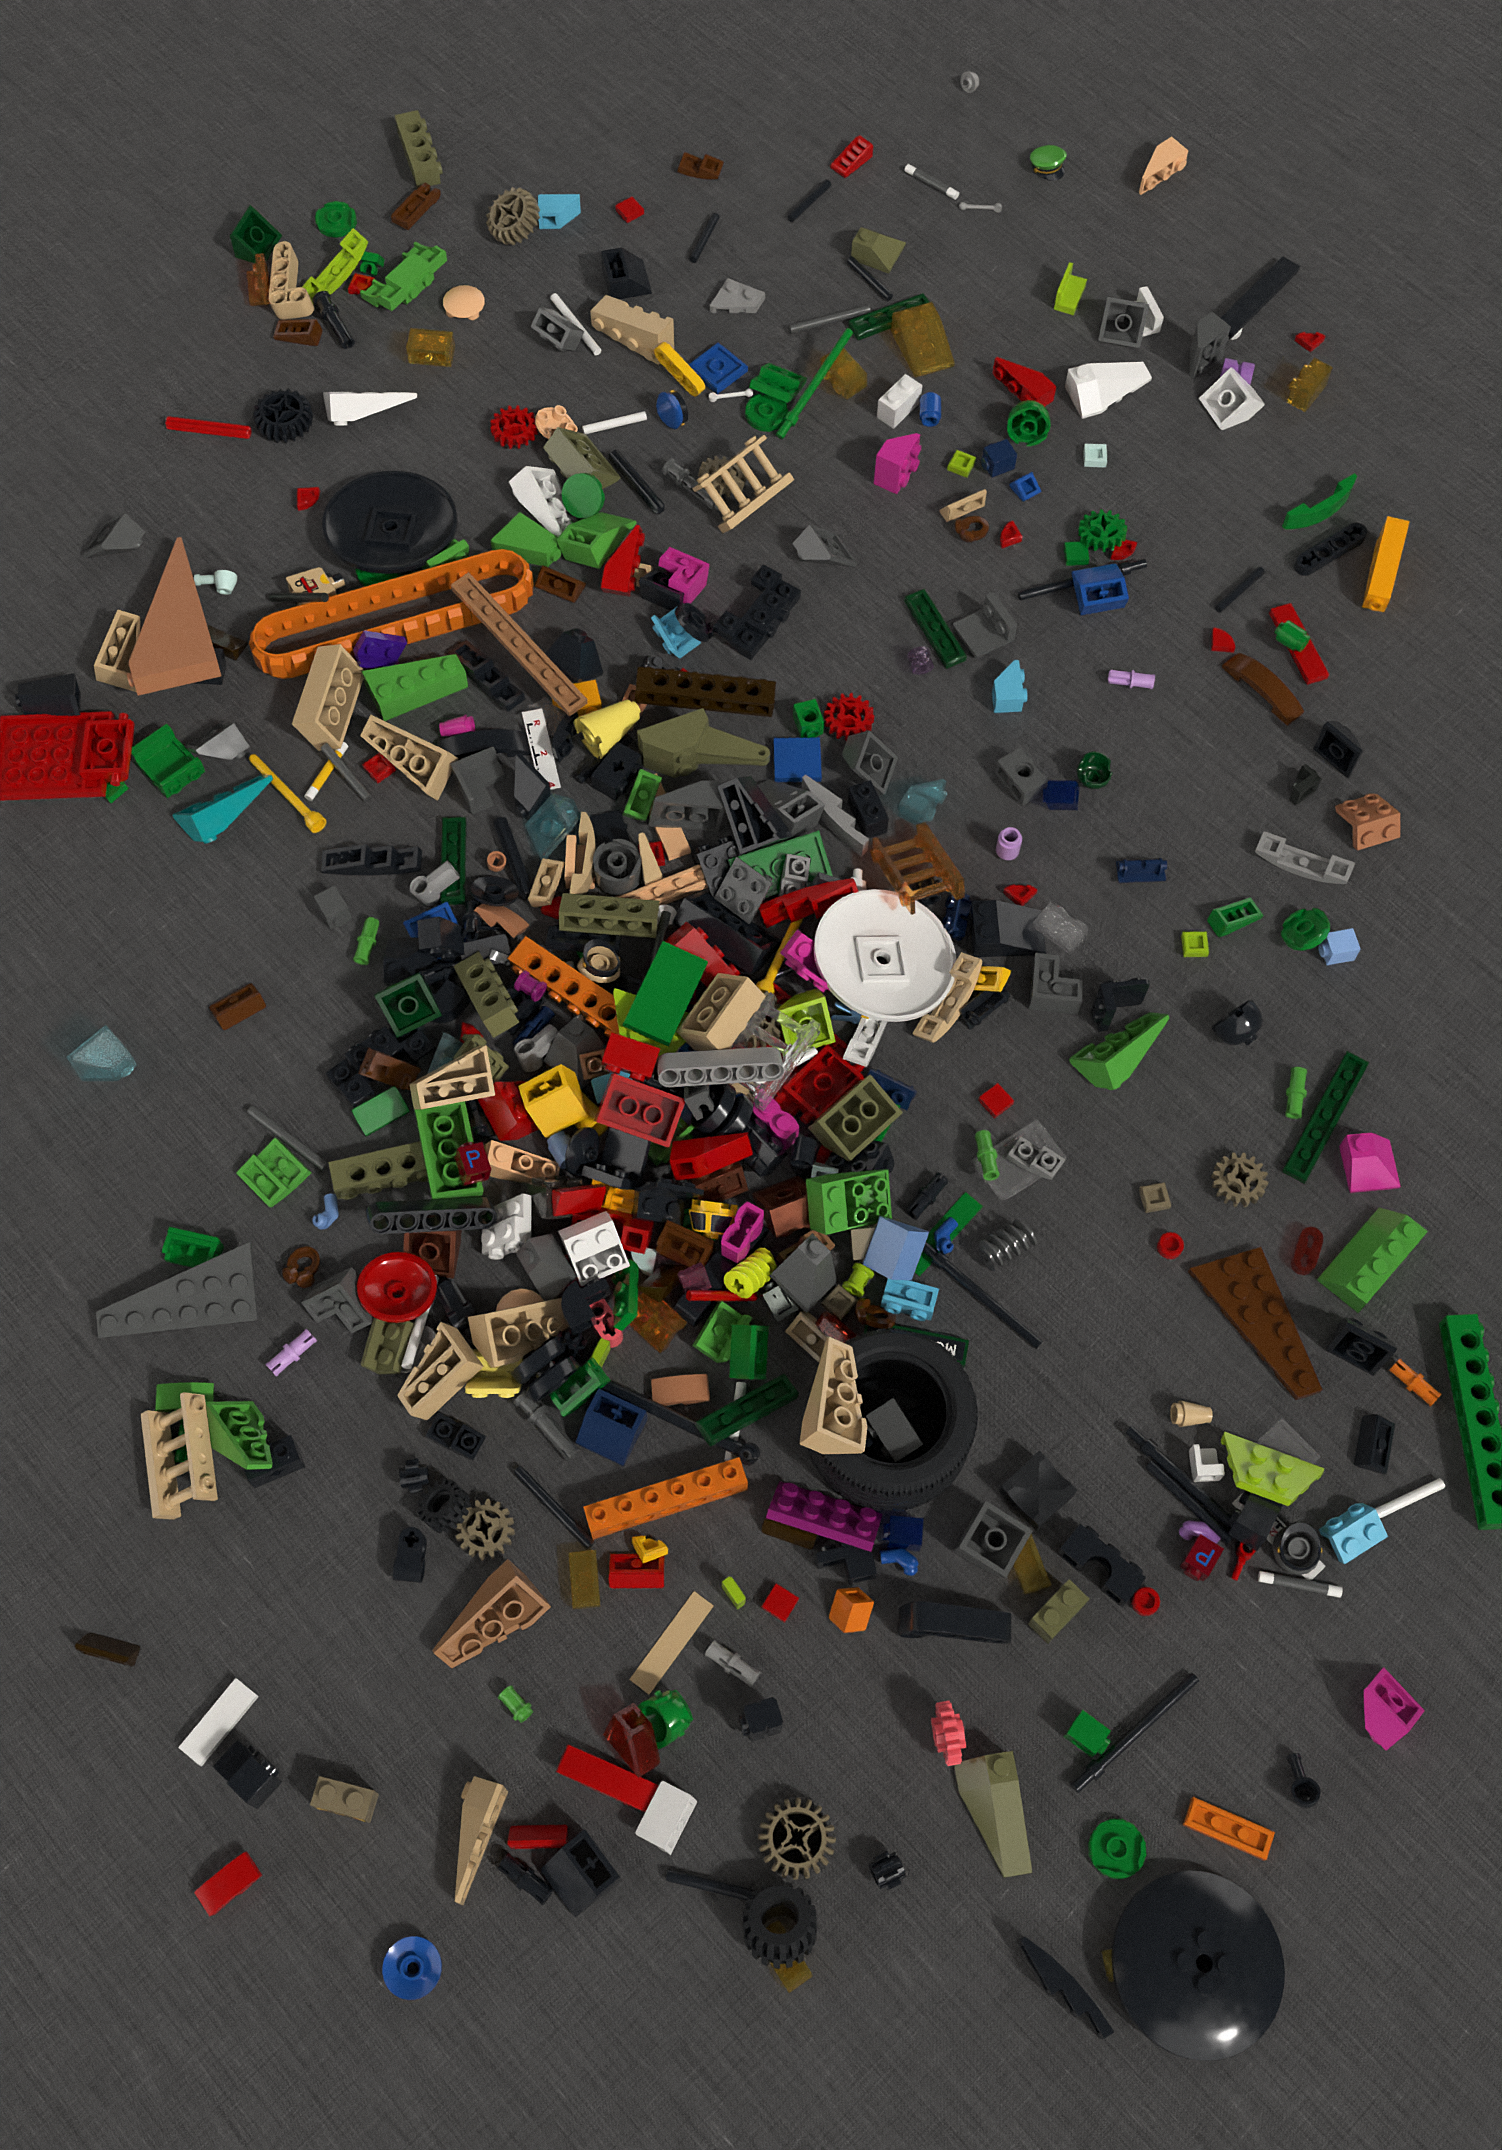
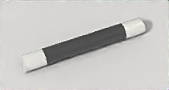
M907 164L905 167L906 173L954 200L958 198L959 192L910 164Z
M1259 1571L1258 1582L1339 1598L1342 1596L1343 1589L1340 1586Z

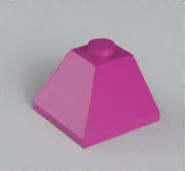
M1374 1133L1346 1135L1339 1148L1350 1193L1398 1189L1401 1187L1389 1139Z
M1384 1667L1363 1690L1365 1729L1369 1732L1371 1739L1387 1751L1411 1730L1425 1710Z

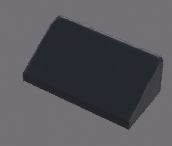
M503 933L472 942H464L465 955H461L462 961L478 951L484 959L489 958L488 955L491 949L510 956L511 953L506 934ZM490 959L493 966L502 965V963Z
M1378 1414L1364 1415L1362 1417L1354 1459L1355 1466L1387 1474L1395 1423Z

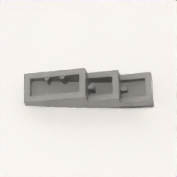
M804 775L802 777V789L808 790L825 804L820 819L844 844L862 857L868 850L869 838L855 829L856 819L842 810L843 800L807 775Z

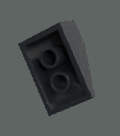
M998 900L972 901L969 919L974 957L1046 954L1041 910Z
M1344 1317L1338 1324L1326 1348V1351L1372 1376L1382 1368L1397 1350L1395 1344L1388 1340L1383 1333L1371 1331L1364 1327L1360 1321Z

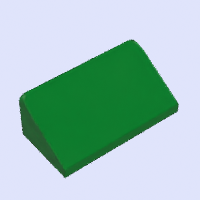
M396 1086L389 1088L351 1110L354 1119L365 1136L372 1134L410 1112Z

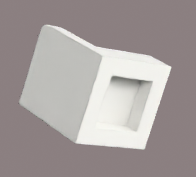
M1199 1444L1192 1445L1189 1449L1192 1480L1194 1482L1220 1481L1225 1472L1224 1465L1218 1464L1216 1449H1200Z

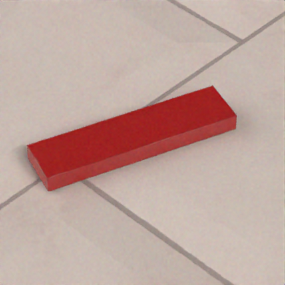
M1292 603L1270 609L1269 615L1276 628L1281 622L1285 623L1289 620L1305 630ZM1311 639L1301 652L1297 650L1292 651L1287 647L1307 685L1328 679L1329 672Z

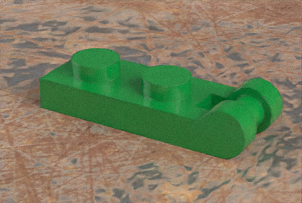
M628 1259L629 1267L617 1271L611 1276V1280L615 1284L613 1291L615 1299L612 1311L614 1315L613 1327L621 1331L637 1317L639 1268L630 1259Z

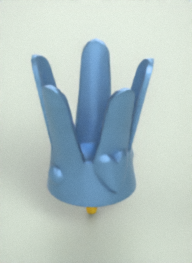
M838 1001L835 1002V1007L850 1015L831 1016V1020L850 1021L859 1025L861 1017L869 1019V1017L855 1012Z

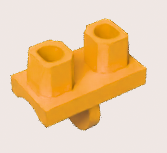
M594 1179L592 1180V1185L600 1184L606 1186L601 1207L630 1214L633 1213L635 1190L619 1189Z

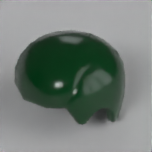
M1091 751L1086 753L1077 767V776L1080 783L1089 789L1105 787L1113 774L1110 770L1111 760L1102 752Z

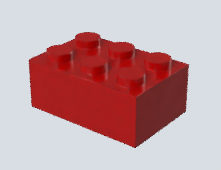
M611 1073L594 1121L669 1148L685 1101L684 1098Z

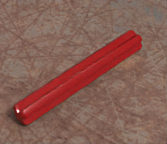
M168 416L165 421L168 430L249 439L252 434L251 427L248 425Z

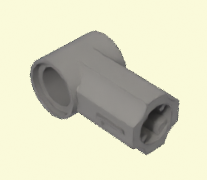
M447 860L426 877L418 876L414 878L410 884V892L424 905H433L439 900L440 892L458 880L460 875Z
M548 1024L532 1039L521 1040L515 1045V1054L521 1068L525 1072L536 1071L542 1066V1058L548 1053L558 1034L555 1026Z

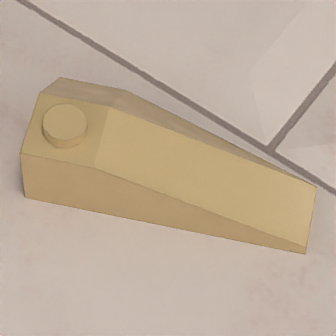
M562 1298L468 1317L474 1346L491 1368L518 1362L524 1358V1355L537 1349L551 1337L556 1336L559 1331H564L568 1328L561 1307Z
M831 1337L826 1339L802 1421L799 1444L821 1454L863 1453L866 1444L867 1422L866 1418H862L860 1404L863 1401L861 1394L857 1392L855 1382L858 1374L853 1348Z
M475 1776L472 1782L467 1781L461 1798L465 1800L462 1805L455 1902L460 1905H464L508 1794L503 1785Z

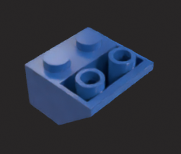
M1117 564L1072 571L1080 616L1124 608L1127 604L1129 597L1126 582Z

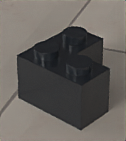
M237 1740L212 1767L227 1781L226 1784L245 1803L258 1809L282 1783L276 1777L280 1772L263 1757L259 1760L257 1756L260 1752L249 1741L244 1745Z

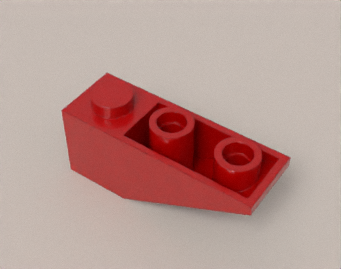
M999 357L995 358L992 372L995 378L1001 381L1021 401L1034 400L1043 404L1044 407L1054 401L1056 385L1043 373Z
M640 525L634 527L605 564L601 583L603 592L630 597L631 591H635L637 578L634 577L635 568L639 569L641 555H638L639 547H643L645 533H642L643 530Z
M748 1132L673 1141L669 1161L675 1180L703 1177L753 1155Z

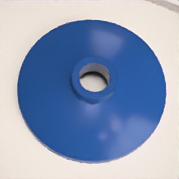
M417 1936L405 1937L394 1943L386 1953L382 1967L383 1979L387 1988L395 1996L406 2000L420 1999L429 1994L437 1985L442 1972V1961L437 1948L427 1939ZM416 1962L419 1970L416 1974L412 1975L409 1973L408 1967L411 1963Z

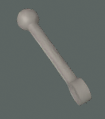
M961 202L959 209L962 211L965 209L994 210L998 213L1001 212L1002 205L1000 203L995 205H974Z

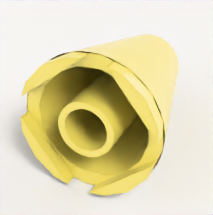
M626 699L579 716L574 720L577 734L582 732L584 739L581 741L594 757L598 758L600 756V759H602L640 719L639 713L641 711L636 702Z

